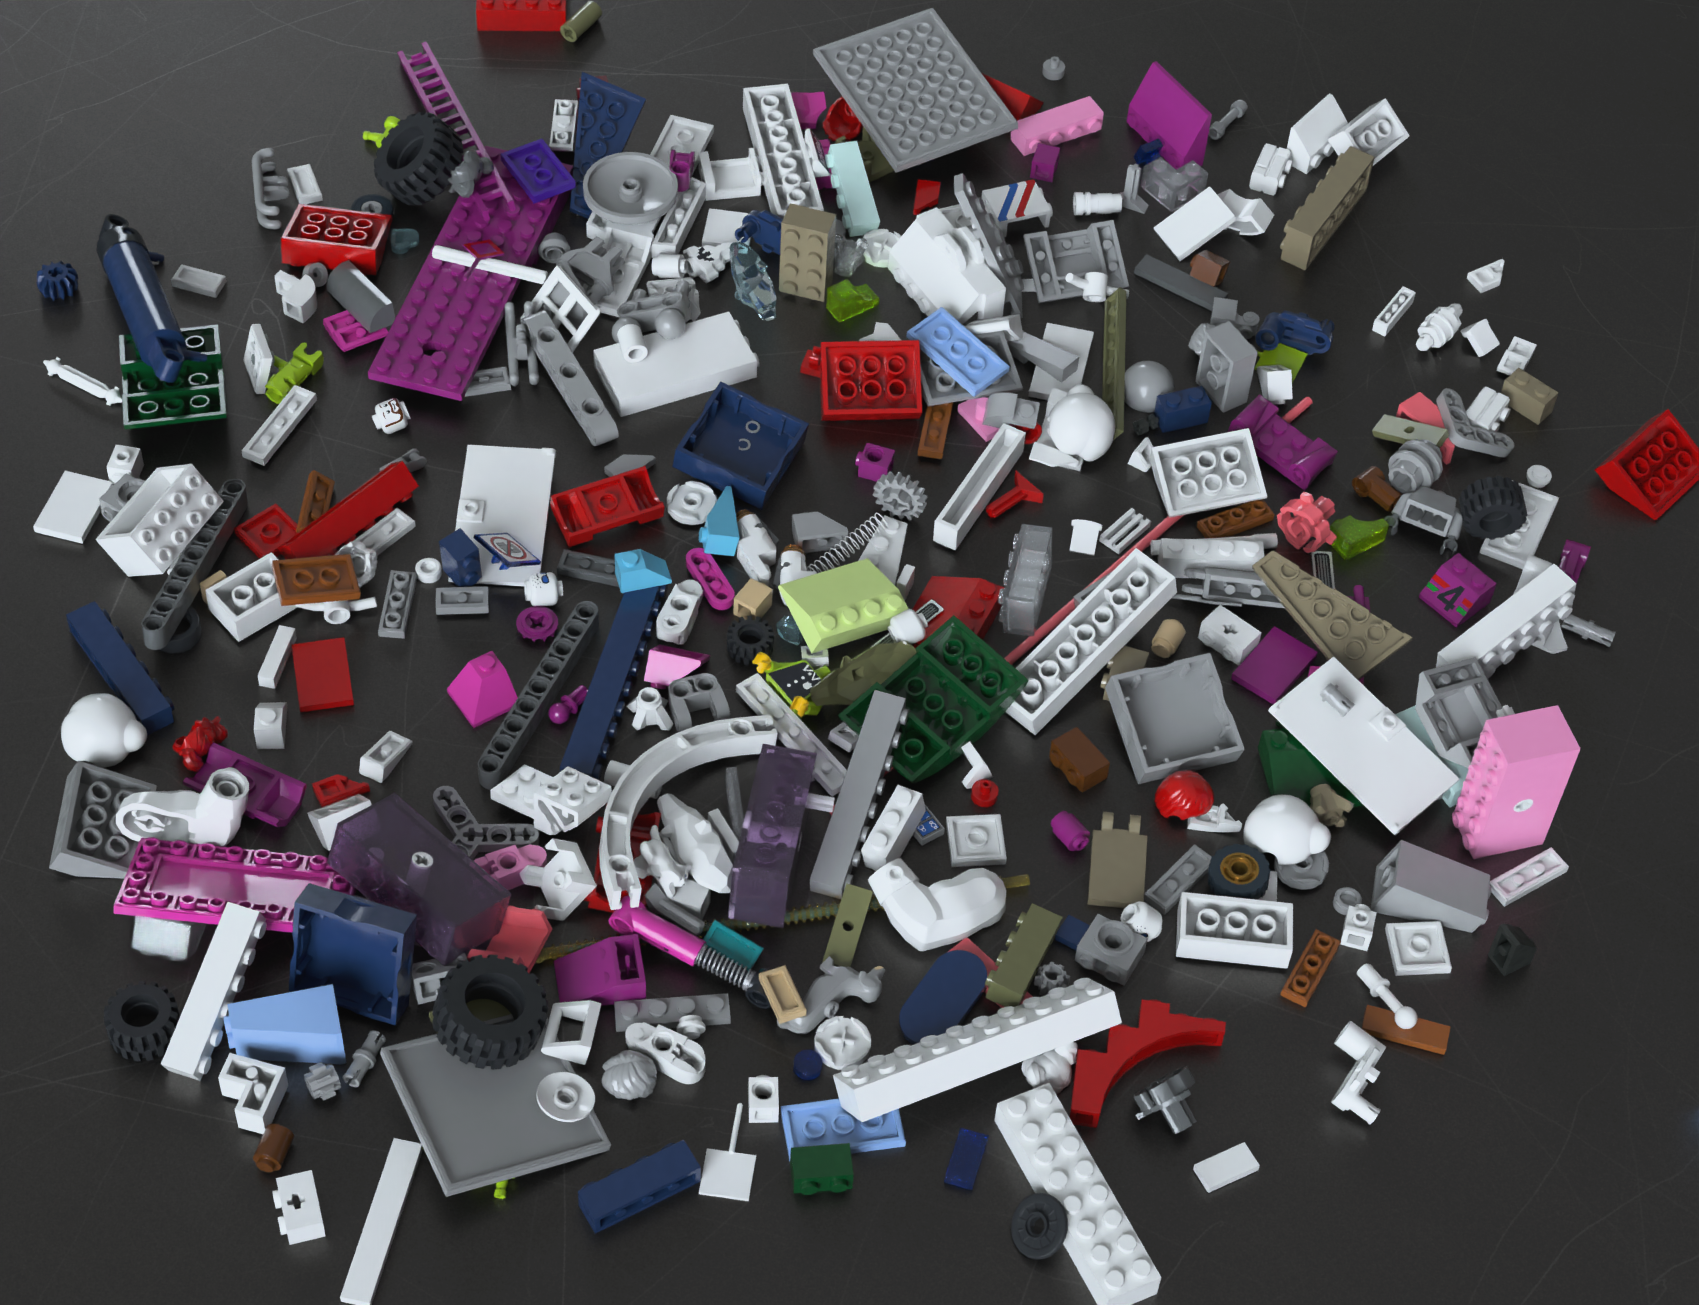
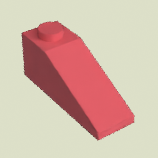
M1421 392L1399 404L1396 417L1445 429L1437 405ZM1449 438L1440 447L1442 461L1446 465L1450 463L1455 445Z

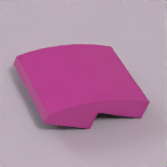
M347 310L323 319V325L343 352L383 338L388 334L386 328L369 333Z

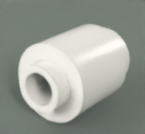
M659 254L658 257H653L652 273L659 278H683L684 274L688 272V260L682 254Z

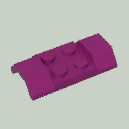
M214 742L210 746L205 764L194 778H185L183 780V785L202 792L213 772L228 767L237 769L249 782L247 808L243 815L252 819L256 817L276 827L287 826L301 807L307 788L306 783Z

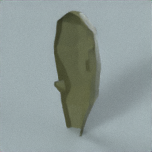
M903 641L877 644L852 659L849 656H844L840 667L833 670L811 687L810 695L812 701L816 706L851 705L876 682L882 684L916 654V649L909 643L905 645Z

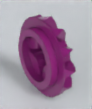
M542 606L529 607L518 615L516 620L517 631L522 634L524 639L530 638L533 642L536 639H542L545 642L548 636L554 637V633L558 629V618L549 608ZM540 622L542 623V627L537 626V627L533 628V623H534V624H539Z

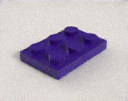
M542 138L500 154L501 162L533 203L576 188L574 178Z

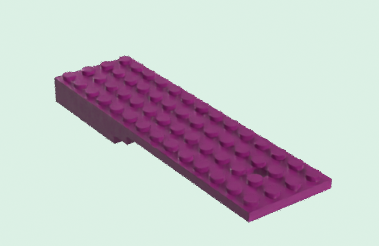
M485 146L484 148L514 201L516 210L510 211L502 196L484 203L490 216V220L485 221L472 196L463 198L459 195L368 370V379L462 401L505 314V304L511 302L521 279L475 268L469 279L464 281L463 278L470 267L433 258L434 246L439 245L468 252L463 247V244L490 239L505 253V255L493 257V259L531 267L532 264L537 263L540 257L538 247L547 234L552 233L572 189L533 203L501 162L500 154L507 150ZM562 163L573 177V165ZM482 173L479 180L491 176L490 173ZM494 183L477 191L479 195L498 189V187ZM430 350L438 351L433 353L432 356L424 354L425 352Z

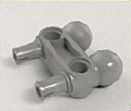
M681 280L677 282L674 292L651 297L646 295L647 292L645 290L636 289L632 300L623 303L617 309L619 319L612 327L614 341L619 343L617 333L620 328L627 324L639 326L642 333L656 330L660 336L666 339L680 337L685 331L686 322L692 315L689 309L690 300L688 298L691 291L690 284L687 281Z

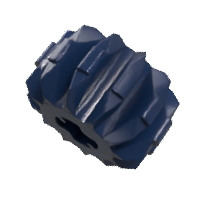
M61 260L54 264L51 261L49 266L42 265V270L37 271L36 283L39 291L42 292L45 298L51 297L53 301L57 298L64 300L65 296H73V292L78 290L79 278L76 270L73 269L70 263L64 264Z

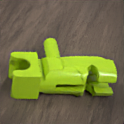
M301 343L293 351V357L289 362L274 355L275 361L273 366L279 368V372L273 374L265 385L268 389L265 393L266 396L276 404H280L294 385L300 386L310 374L315 375L323 366L324 357L322 351L319 350L312 355H307L305 351L307 343Z

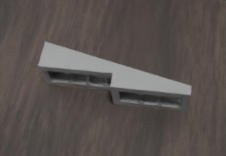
M1024 331V338L1007 341L1013 357L1023 364L1031 361L1061 383L1077 371L1078 356Z

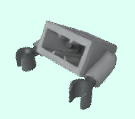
M1422 487L1418 491L1404 493L1399 498L1391 511L1393 515L1387 516L1383 520V531L1387 526H1393L1391 535H1395L1398 531V519L1400 518L1402 521L1440 536H1447L1448 539L1443 542L1440 554H1443L1445 548H1449L1452 550V558L1458 548L1455 540L1459 539L1463 519L1460 510L1455 507L1456 499L1454 497L1446 495L1445 492L1440 490L1436 491L1428 487Z

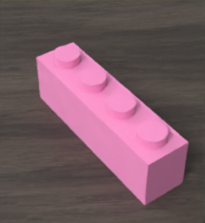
M1088 96L1018 120V129L1011 131L1010 140L1023 156L1035 153L1038 143L1056 146L1101 130L1104 112Z

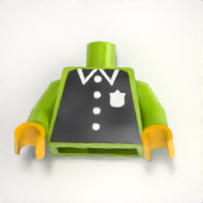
M759 652L752 663L758 665V673L766 672V683L799 719L805 715H817L820 712L822 706H816L812 701L810 690L811 687L831 673L826 665L814 670L805 660L778 663L772 661L763 652Z

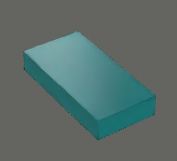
M716 920L703 939L706 941L707 949L712 948L711 951L716 950V954L720 952V956L725 955L724 958L727 959L729 957L730 961L734 959L733 963L738 962L739 966L743 964V968L747 966L748 971L753 968L764 949Z

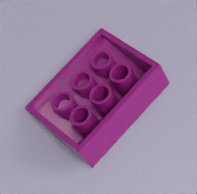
M1155 61L1150 66L1129 104L1127 123L1181 175L1203 165L1212 114Z

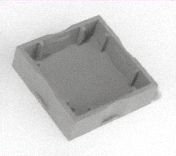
M1211 653L1177 660L1162 667L1143 668L1113 675L1105 686L1138 784L1166 778L1176 771H1196L1237 761L1245 750L1233 715L1225 703L1222 684Z

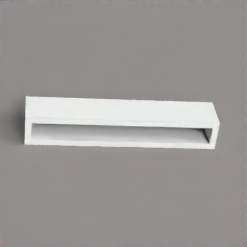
M1003 423L935 520L933 541L953 550L957 549L1022 455L1026 432Z
M227 902L161 1062V1065L168 1071L201 1081L203 1074H207L212 1062L211 1054L214 1047L220 1044L223 1036V1031L221 1030L224 1025L223 1016H229L227 1004L232 1003L236 993H239L243 988L245 981L243 975L247 965L250 966L256 954L254 948L258 938L261 939L266 931V919L259 911Z

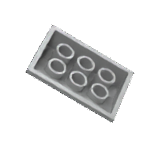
M997 331L975 335L1010 366L1009 372L975 397L920 350L921 394L926 404L934 406L988 397L995 393L1022 391L1023 386L1004 332Z
M78 760L66 779L49 868L78 877L124 879L139 842L121 833L116 825V813L124 798L133 793L156 791L157 785Z

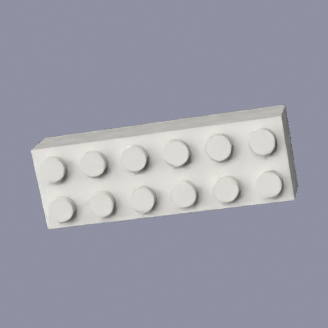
M1551 565L1438 652L1436 668L1476 657L1488 679L1493 675L1498 666L1502 663L1504 665L1509 663L1514 658L1516 652L1520 649H1527L1538 635L1546 634L1551 630L1556 621L1559 619L1564 620L1571 614L1576 583L1557 565Z

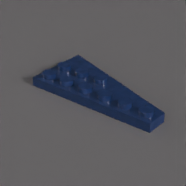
M582 72L573 168L576 188L571 191L570 212L589 219L592 210L586 204L583 195L584 176L588 169L598 160L623 152L646 99L585 72Z

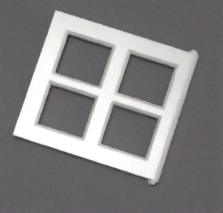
M560 266L554 268L532 300L534 314L545 303L555 314L552 322L558 329L562 323L573 335L567 344L572 353L601 313V310L590 301ZM558 281L570 293L560 309L548 297ZM576 301L588 313L578 329L566 318Z

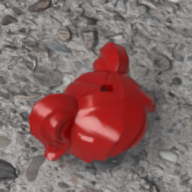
M216 716L212 721L206 717H203L202 721L196 720L195 725H192L191 731L187 736H182L175 740L173 750L180 756H183V764L188 770L198 772L204 764L201 757L209 752L212 743H221L228 737L227 729L219 723L221 720L219 716Z

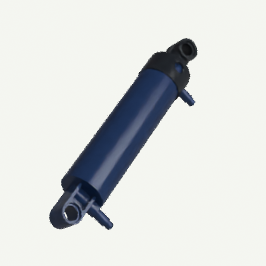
M115 214L107 215L102 225L96 248L103 269L112 285L141 360L153 368L155 375L160 380L176 382L184 361L205 362L207 361V355L201 352L189 351L186 348V342L151 262H163L164 255L148 251L142 235L136 229L129 227V222L125 218Z

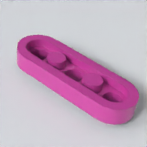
M693 548L686 554V567L693 579L701 585L703 594L709 604L718 610L730 608L734 604L735 592L712 555L704 553L703 548Z

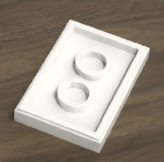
M1209 186L1153 229L1177 259L1181 261L1237 219Z
M65 471L33 526L34 531L83 544L101 512L99 498L113 486V482Z

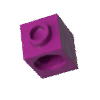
M1038 143L1032 160L1030 178L1052 183L1059 164L1061 148Z
M866 443L863 452L859 451L856 457L855 465L859 466L858 477L877 482L882 474L887 476L888 472H892L894 468L895 450Z

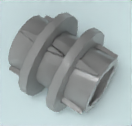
M1416 439L1406 441L1389 459L1388 476L1391 486L1401 493L1415 492L1422 487L1430 488L1443 471L1440 448L1429 440Z

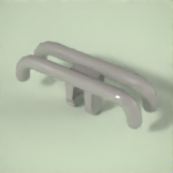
M272 148L261 149L253 155L252 174L259 224L267 229H279L282 225L279 220H270L267 218V215L276 216L280 210L277 206H267L265 201L286 199L289 196L286 177H263L265 172L276 169L274 162L261 164L262 159L274 155Z

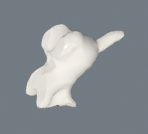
M653 825L650 831L651 840L643 841L640 844L641 855L634 859L638 877L641 879L649 875L654 876L659 888L666 897L672 898L675 896L674 887H683L686 884L691 865H679L673 859L668 847L661 841L658 827Z

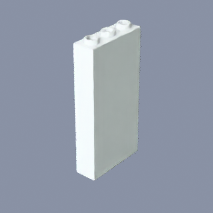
M729 311L686 323L685 331L680 337L675 339L663 338L658 332L644 335L643 338L648 353L639 362L632 363L626 361L620 343L594 350V368L620 417L715 390L720 381L727 385H732L756 378L757 367L760 365L757 354L752 353L748 338L746 336L743 337L738 321L733 319Z

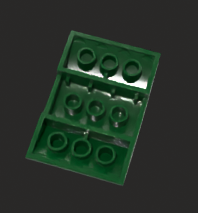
M218 324L180 328L187 350L206 354L207 361H184L176 382L173 383L160 380L155 375L153 368L141 360L131 334L119 335L124 429L227 418L226 389Z
M953 615L916 647V654L882 684L876 682L842 711L838 717L859 736L874 690L906 698V709H909V715L906 724L900 725L898 732L901 733V739L898 748L893 747L891 756H894L892 766L911 784H915L938 772L963 754L962 746L968 742H971L973 745L1011 706L1028 683V679Z

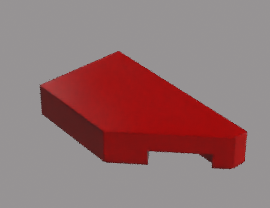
M339 774L312 783L313 791L321 807L357 794L362 795L370 792L368 783L348 780V777Z

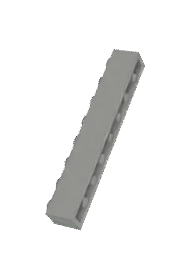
M874 690L810 877V891L842 899L846 883L851 885L853 883L854 876L850 874L853 866L858 867L862 854L859 851L861 842L865 843L868 838L870 827H867L869 818L874 819L878 807V803H875L877 794L882 795L886 780L883 779L885 771L890 772L894 759V756H891L893 747L898 748L901 733L898 732L900 725H905L908 719L909 709H906V698Z

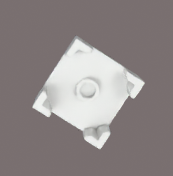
M552 838L545 847L548 850L559 852L544 868L527 865L519 874L524 884L541 887L549 907L536 905L535 909L544 911L548 919L564 921L597 885L578 844Z

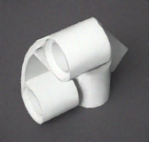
M1530 555L1523 568L1514 594L1549 568L1552 563ZM1559 620L1554 623L1549 632L1544 635H1538L1531 645L1551 654L1566 651L1568 647L1563 637Z

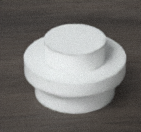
M1533 465L1527 470L1526 477L1532 487L1543 488L1551 481L1552 474L1544 466Z
M697 1015L683 1016L679 1019V1024L677 1025V1033L688 1037V1039H696L706 1030L702 1018Z

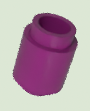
M1062 811L1052 819L1051 827L1053 828V833L1070 851H1079L1086 847L1089 842L1090 832L1074 814Z

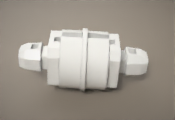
M1454 303L1448 307H1438L1425 318L1417 330L1420 336L1416 342L1418 350L1426 351L1431 347L1440 348L1453 337L1454 333L1461 326L1459 317L1463 309L1460 304Z

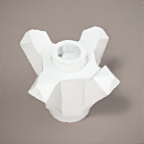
M647 687L642 689L638 696L627 705L633 713L636 712L632 726L636 730L645 728V726L657 724L661 730L669 731L673 726V722L664 709L668 700L661 697L654 688Z

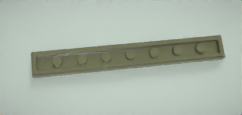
M1118 288L1106 298L1104 312L1102 400L1109 406L1114 415L1115 434L1113 440L1124 432L1126 290Z

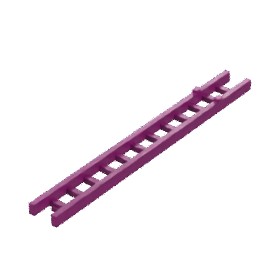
M421 43L425 54L422 55L421 52L414 54L410 60H407L403 51L397 52L399 60L427 113H433L437 116L455 108L456 114L441 120L447 125L462 121L464 126L453 130L459 136L466 133L469 134L470 138L462 141L463 149L475 145L476 152L480 158L487 157L490 159L428 43ZM428 61L431 66L415 72L412 67ZM436 73L437 78L419 83L418 79ZM442 84L443 90L426 96L424 91ZM449 97L450 102L432 107V102ZM494 164V170L490 173L491 176L478 180L474 184V190L471 194L485 221L490 220V216L484 203L502 196L509 210H516L514 201ZM494 183L498 187V189L479 195L477 191Z

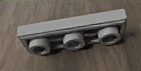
M391 570L378 629L379 637L405 639L417 582V572Z

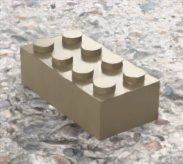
M789 204L781 222L780 292L825 302L833 280L836 214Z

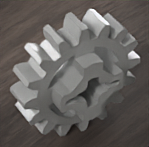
M890 471L887 476L882 474L880 479L877 480L873 488L875 490L873 496L877 497L876 504L883 505L882 511H890L891 517L898 515L899 519L902 520L906 516L909 520H912L913 516L918 518L927 505L926 500L928 496L923 494L925 488L917 486L918 480L912 482L910 475L903 477L901 472H898L895 476Z

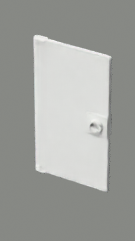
M482 445L467 446L455 531L461 528L479 548L482 578L476 584L524 586L525 580H528L531 574L541 573L556 458L555 449ZM508 534L537 560L509 562L480 536Z
M1334 656L1268 710L1394 835L1398 834L1406 825L1459 781V778L1406 727V724L1388 707H1385ZM1330 683L1334 686L1337 685V689L1355 704L1344 717L1327 701H1322L1323 697L1320 693Z

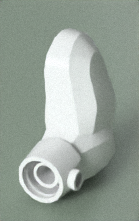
M228 767L213 772L200 794L191 790L133 793L124 798L116 813V825L122 834L138 842L141 838L154 837L165 841L182 840L186 843H210L214 846L225 847L234 839L240 828L242 815L247 808L249 782L237 769Z
M897 858L881 867L868 879L880 906H883L891 924L918 951H926L961 941L982 928L998 922L1006 910V888L1003 881L995 873L984 868L969 869L952 879L941 880L927 887L919 883V878L901 858Z

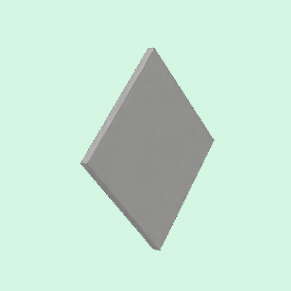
M510 1014L483 1022L492 1025H505L513 1022L514 1018ZM548 1018L534 1050H531L529 1056L524 1060L518 1059L517 1064L511 1067H506L503 1064L501 1069L492 1070L491 1066H485L484 1069L476 1068V1064L471 1062L465 1064L459 1061V1056L456 1054L452 1056L446 1051L447 1045H442L439 1042L437 1034L381 1048L380 1055L446 1197L610 1150L611 1143L594 1109L582 1120L563 1122L548 1116L537 1102L536 1093L538 1085L546 1076L556 1072L576 1074L570 1061L545 1055L541 1052L549 1021Z

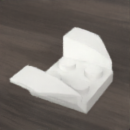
M1052 388L1047 402L1042 434L1037 442H1034L1029 459L1050 467L1060 466L1080 471L1084 459L1077 454L1068 455L1060 451L1050 437V422L1047 420L1049 413L1057 402L1066 397L1068 393Z

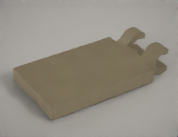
M1103 812L1101 830H1093L1087 904L1125 909L1129 904L1138 901L1144 902L1147 836L1139 835L1141 816L1130 815L1128 830L1113 829L1114 813Z

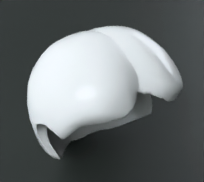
M1076 385L1068 391L1067 396L1057 402L1049 413L1047 419L1050 422L1049 434L1060 451L1068 455L1077 454L1090 462L1103 456L1110 448L1115 434L1114 415L1109 406L1101 398L1094 395L1088 386Z
M96 693L82 697L71 707L69 714L62 722L61 739L66 753L77 762L78 760L82 762L88 761L104 768L120 763L129 752L139 750L146 742L147 731L142 723L137 721L132 710L122 700L111 694Z
M1274 795L1261 801L1247 817L1243 839L1245 845L1258 849L1260 853L1268 852L1274 854L1278 859L1279 865H1291L1304 861L1311 854L1323 852L1330 844L1331 833L1325 825L1319 822L1317 815L1303 800L1291 795Z

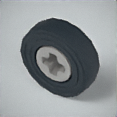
M367 194L356 199L351 206V210L371 212L373 210L375 213L392 215L393 220V206L390 200L384 196Z

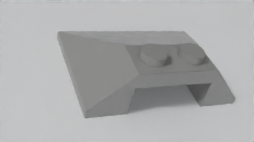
M1114 220L1091 223L1085 230L1049 236L1047 231L1023 235L1038 303L1083 296V288H1079L1066 281L1068 273L1083 279L1085 274L1089 272L1104 273L1108 276L1107 286L1122 289L1129 288Z
M1476 657L1421 672L1419 674L1415 707L1439 756L1469 768L1486 720L1498 718L1496 711L1502 709Z

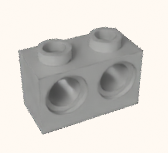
M465 952L412 965L411 982L418 1005L436 1001L441 983L448 971L456 967L457 963L467 959Z

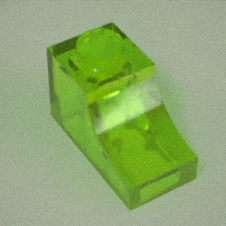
M846 279L827 288L826 308L839 323L879 305V297L867 284L853 286Z
M1349 515L1343 519H1337L1330 525V530L1337 536L1336 541L1331 546L1346 561L1385 541L1389 524L1383 518L1375 521H1361Z

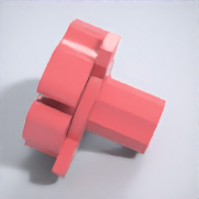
M1303 492L1300 495V499L1290 500L1280 509L1281 512L1277 515L1278 526L1285 534L1287 541L1298 550L1311 537L1316 538V540L1310 541L1303 548L1306 553L1315 552L1325 542L1332 545L1337 539V536L1330 530L1329 522L1327 521L1336 512L1334 509L1335 504L1330 498L1323 496L1314 501L1312 494Z

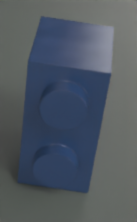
M1203 386L1158 395L1154 415L1155 418L1158 417V424L1163 433L1208 423L1212 402Z
M461 528L439 541L443 571L457 587H468L476 584L482 578L479 548Z

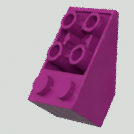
M638 934L609 937L554 960L560 1003L591 1000L599 1002L603 1006L614 1004V1001L646 999V980Z

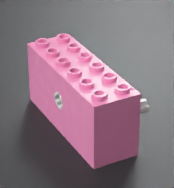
M1505 705L1502 709L1496 711L1498 718L1486 720L1480 733L1478 745L1474 750V756L1471 765H1469L1466 779L1463 782V788L1457 799L1456 808L1452 813L1453 824L1456 828H1459L1463 845L1470 851L1473 859L1542 845L1544 843L1580 752V747L1558 705L1517 714L1514 713L1512 707Z

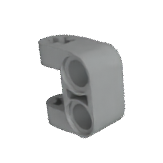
M701 673L677 679L669 685V709L678 732L692 727L689 712L710 707L715 721L730 719L728 702L714 675Z

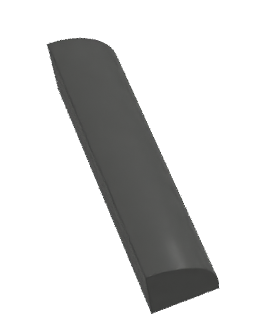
M349 260L334 268L327 280V291L369 333L393 324L395 320L393 303Z

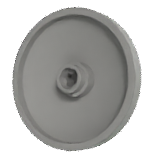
M621 152L598 160L588 169L583 180V195L588 207L603 219L619 224H642L660 218L673 207L678 195V182L675 173L669 169V165L659 158L639 152Z

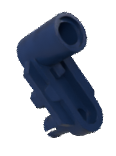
M753 210L743 218L742 226L735 231V238L739 241L744 237L741 242L745 243L752 236L756 243L762 245L763 251L767 253L773 251L780 255L781 222L783 219L767 210L762 212Z
M1286 310L1281 313L1273 312L1268 314L1256 335V343L1264 350H1273L1281 343L1308 355L1325 353L1333 342L1332 332L1335 329V325L1331 320L1326 325L1328 319L1320 322L1309 318L1308 314L1302 312L1299 314Z

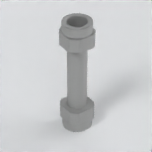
M1235 101L1231 105L1230 111L1219 122L1215 121L1211 125L1208 134L1210 138L1214 140L1221 138L1225 134L1226 127L1236 117L1240 118L1245 114L1248 108L1245 101Z

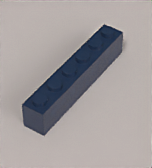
M94 601L66 614L72 635L117 698L122 700L132 710L137 721L146 728L147 735L173 723L172 711L175 708L169 696L164 697L162 695L158 681L155 678L151 679L149 677V671L142 660L138 662L134 648L130 643L125 644L119 627L117 625L112 626L111 618L106 609L101 610Z

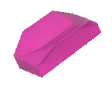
M824 91L815 93L791 92L801 129H816L818 117L827 108Z

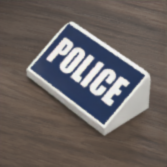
M810 128L806 129L805 145L814 177L830 176L829 168H827L825 163V154L821 142Z

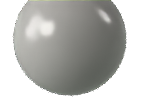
M1140 361L1130 366L1125 372L1124 402L1137 411L1154 412L1157 396L1171 393L1175 390L1171 373L1158 362Z

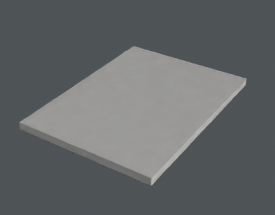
M933 8L813 49V55L896 173L1018 129L1017 120Z

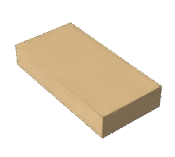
M786 965L759 973V981L779 1024L806 1015V1008Z

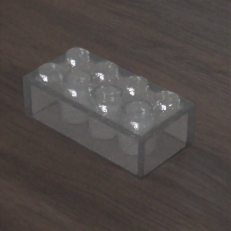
M1022 524L1019 534L1014 535L1013 549L1015 551L1009 554L1008 567H1010V570H1005L1003 584L1005 589L1001 588L999 592V604H1003L1000 608L999 622H1003V633L1034 636L1052 567V527Z

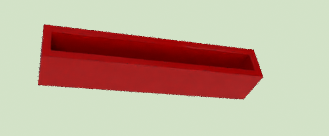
M403 461L391 463L277 548L285 559L335 555L338 551V546L342 543L346 545L355 540L358 531L361 529L365 531L376 523L374 519L381 515L383 517L391 513L395 509L393 505L400 501L402 503L413 496L412 491L419 487Z

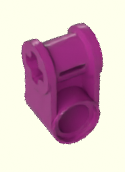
M674 149L671 150L669 169L676 175L678 192L686 191L690 187L695 166V151L681 153L676 152Z

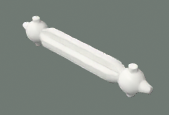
M58 357L50 361L44 360L43 363L49 371L48 375L58 374L61 379L99 398H106V404L109 406L115 403H122L118 387L115 386L114 389H109L106 384L68 365H61V359Z

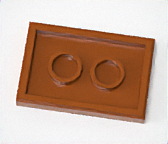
M351 554L272 560V570L281 606L360 599L361 592Z

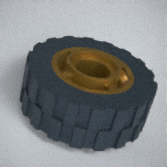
M1233 844L1231 846H1224L1223 849L1217 850L1210 860L1208 871L1210 890L1217 896L1259 900L1268 889L1270 877L1269 862L1266 861L1263 853L1258 852L1256 848L1249 847V845Z

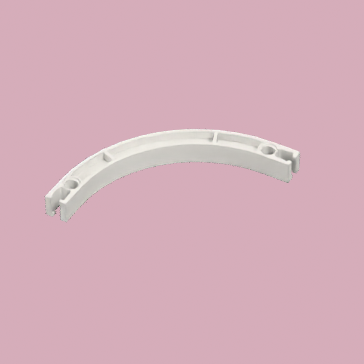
M771 715L717 720L691 727L660 741L644 752L628 767L609 797L604 812L599 846L600 870L611 910L622 908L620 898L621 892L624 890L629 894L630 907H639L642 888L633 861L630 832L634 820L649 797L673 777L703 763L727 757L774 752L778 733L776 728L771 729L773 726Z

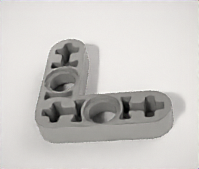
M1445 388L1437 397L1436 402L1445 429H1448V438L1454 445L1503 458L1507 457L1513 450L1514 442L1507 435L1470 425L1462 399L1457 392L1450 388Z

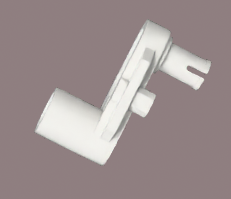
M1349 1021L1336 1038L1334 1044L1357 1061L1344 1079L1331 1103L1342 1111L1345 1109L1347 1111L1349 1109L1367 1121L1368 1124H1371L1381 1109L1375 1107L1360 1096V1094H1362L1368 1084L1366 1079L1373 1083L1380 1074L1374 1067L1386 1046L1352 1021Z

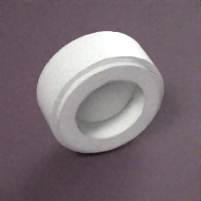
M424 558L416 564L415 570L419 581L434 583L440 579L442 569L438 560Z

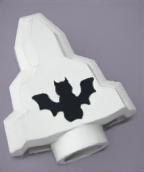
M732 242L723 243L715 247L710 245L699 248L696 246L689 247L683 250V254L688 260L687 273L692 278L699 276L705 283H708L718 277V273L725 269V263L733 260L739 253L740 248Z

